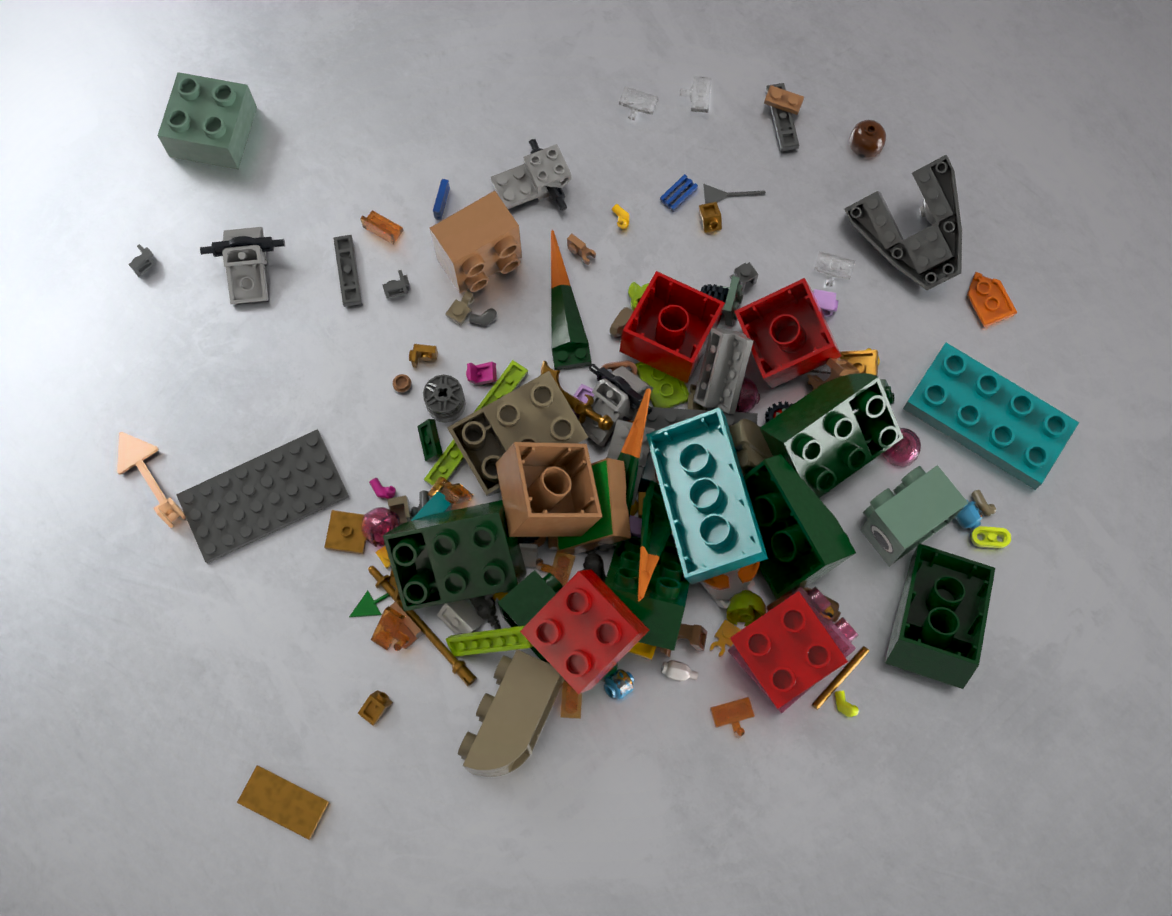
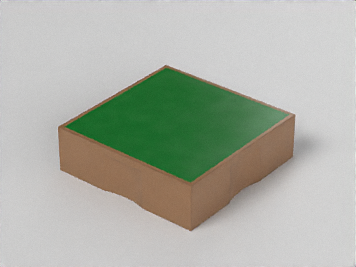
M606 458L591 463L602 518L582 536L556 537L558 553L576 555L593 550L600 545L613 544L631 538L629 511L626 504L624 461Z

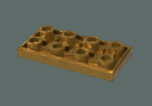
M257 765L237 803L310 840L329 801Z

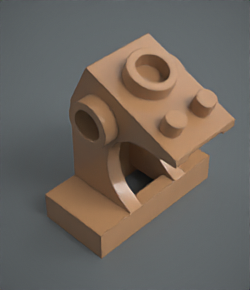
M829 358L826 363L831 368L829 378L823 381L817 375L808 374V384H812L813 390L832 379L849 374H857L860 371L845 359Z
M681 624L677 640L687 639L696 650L704 651L707 631L701 625ZM660 647V651L670 657L671 650Z

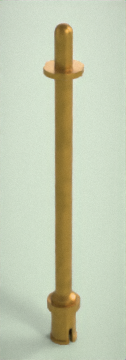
M370 566L368 571L377 581L375 587H383L404 611L401 599H394L395 589L388 582L390 576L385 575L383 577L374 566ZM414 610L404 611L452 665V672L457 674L467 686H470L477 677L466 667V662L458 660Z

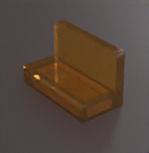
M373 210L367 218L363 215L360 218L363 228L391 244H394L403 232V227Z

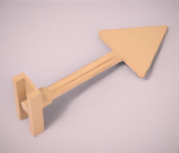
M120 432L117 473L121 475L130 468L137 466L159 501V505L153 509L170 528L174 527L172 521L180 516L186 519V516L171 497L168 499L165 497L144 463V459L159 450L158 447Z

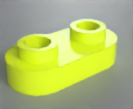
M979 526L971 532L970 539L977 547L1004 548L1011 542V534L1005 528ZM977 535H981L983 540H979ZM997 536L1002 538V542L997 540Z

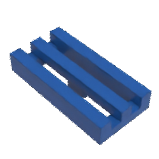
M684 174L660 197V201L671 211H674L698 188V185L694 184ZM688 186L691 187V188H690L688 191H686L673 205L670 204V203H671L672 201H674ZM674 191H676L668 200H666Z
M442 179L433 208L434 218L437 220H442L450 190L449 180Z

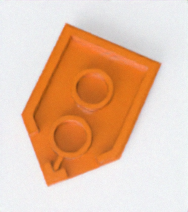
M975 272L967 297L983 327L1017 314L1001 281L994 278L990 279L982 276L983 274Z

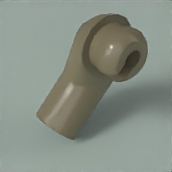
M980 490L973 491L971 495L985 516L995 514L996 507L994 504L988 505Z

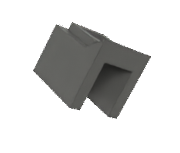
M749 262L735 268L734 274L729 277L731 279L732 276L740 277V285H743V292L748 281L753 285L756 284L758 273Z

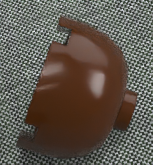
M874 120L861 121L851 131L849 138L850 147L858 155L860 153L865 155L864 157L876 156L885 145L886 133L881 124Z

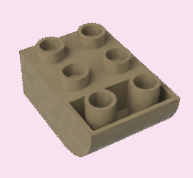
M550 371L447 427L486 496L501 492L496 462L514 442L586 444L588 440L586 432Z
M518 649L512 659L505 655L501 658L493 677L497 679L496 684L500 685L495 697L485 693L476 712V716L482 722L478 734L475 735L468 731L459 747L458 755L461 756V759L465 760L463 766L472 774L496 777L508 774L520 767L531 755L563 685L564 678L551 664Z

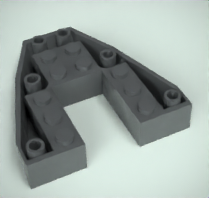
M947 155L912 172L936 221L934 225L903 239L879 191L844 208L851 224L894 267L925 290H929L961 274L962 226L955 171Z

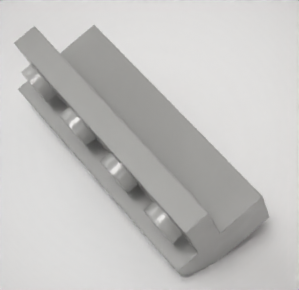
M711 328L693 399L694 402L704 407H717L728 414H735L754 340L747 338L746 334L737 331Z

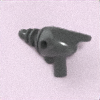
M597 549L586 551L585 553L588 555L585 557L583 570L592 569L605 583L606 575L603 559L599 554L595 553Z
M495 594L469 598L482 619H488L487 622L491 623L495 630L501 629V625L498 624L499 620H497L498 616H495L497 611L495 600L492 599Z

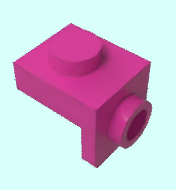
M488 362L479 365L467 363L466 377L468 381L477 386L496 382V363Z

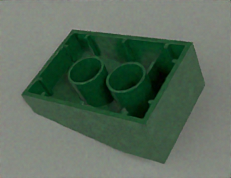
M781 454L764 459L744 476L768 559L760 561L759 569L776 599L809 586L856 554L848 535L843 531L836 517Z
M919 543L909 565L885 663L964 689L980 663L995 567Z

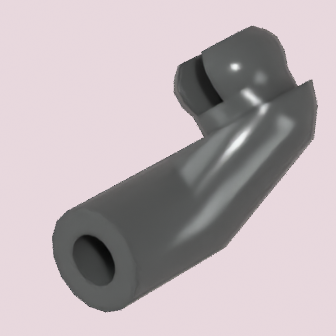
M490 308L481 316L471 313L469 322L487 326L496 319L497 312L495 309Z
M423 490L419 492V506L412 507L410 513L412 517L429 501L428 491Z

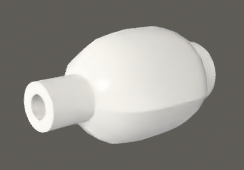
M670 660L668 662L664 661L662 664L661 673H664L667 678L678 681H685L688 678L697 680L698 672L692 671L688 665L682 662Z

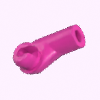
M374 478L369 482L377 497L390 499L395 496L396 489L393 486L383 487L378 478Z

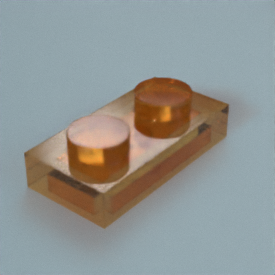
M564 679L561 718L581 719L582 693L578 694Z

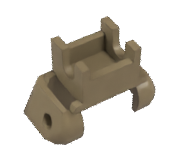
M741 419L738 423L729 427L734 446L742 444L743 450L736 453L743 476L764 459L773 457L760 430V426L753 421Z

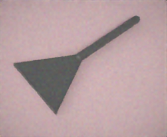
M703 183L705 204L718 203L729 196L766 193L764 190L727 193Z

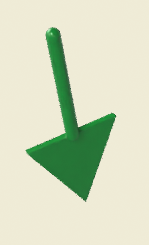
M367 590L349 617L382 615L376 604L390 595L386 593L373 600Z

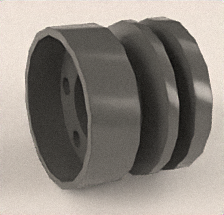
M443 374L435 376L427 382L424 387L423 397L431 417L444 423L458 419L464 412L466 405L463 389L459 381L452 376Z

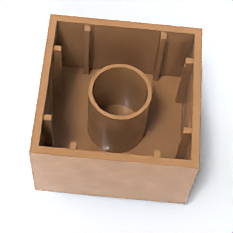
M495 190L430 227L437 260L459 293L467 289L470 292L479 291L487 285L489 276L498 271H501L503 274L509 273L516 269L521 262L522 250L519 225Z
M514 442L496 462L509 537L582 536L602 518L587 444Z

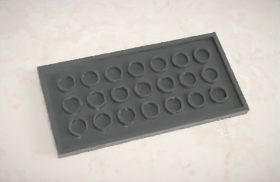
M318 429L176 494L206 563H210L349 497Z

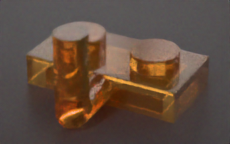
M439 477L428 492V495L433 497L443 486L444 488L441 493L452 504L467 502L473 497V494L460 483L451 484L444 477Z
M556 552L552 566L544 564L543 560L538 558L536 560V568L543 572H550L564 586L569 581L576 556Z
M389 606L385 608L371 640L388 650L394 639L397 638L399 641L393 647L396 651L401 650L410 641L407 635L399 631L405 616Z
M749 697L710 708L715 728L732 724L737 738H741L745 733L739 721L755 717Z

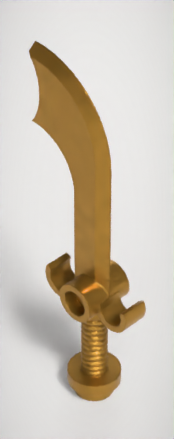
M543 361L541 375L550 371L570 407L576 414L580 415V424L584 423L586 416L598 422V427L601 430H609L613 425V420L608 415L602 417L592 410L593 397L585 394L588 401L584 403L564 391L559 384L560 371L551 369L547 361Z

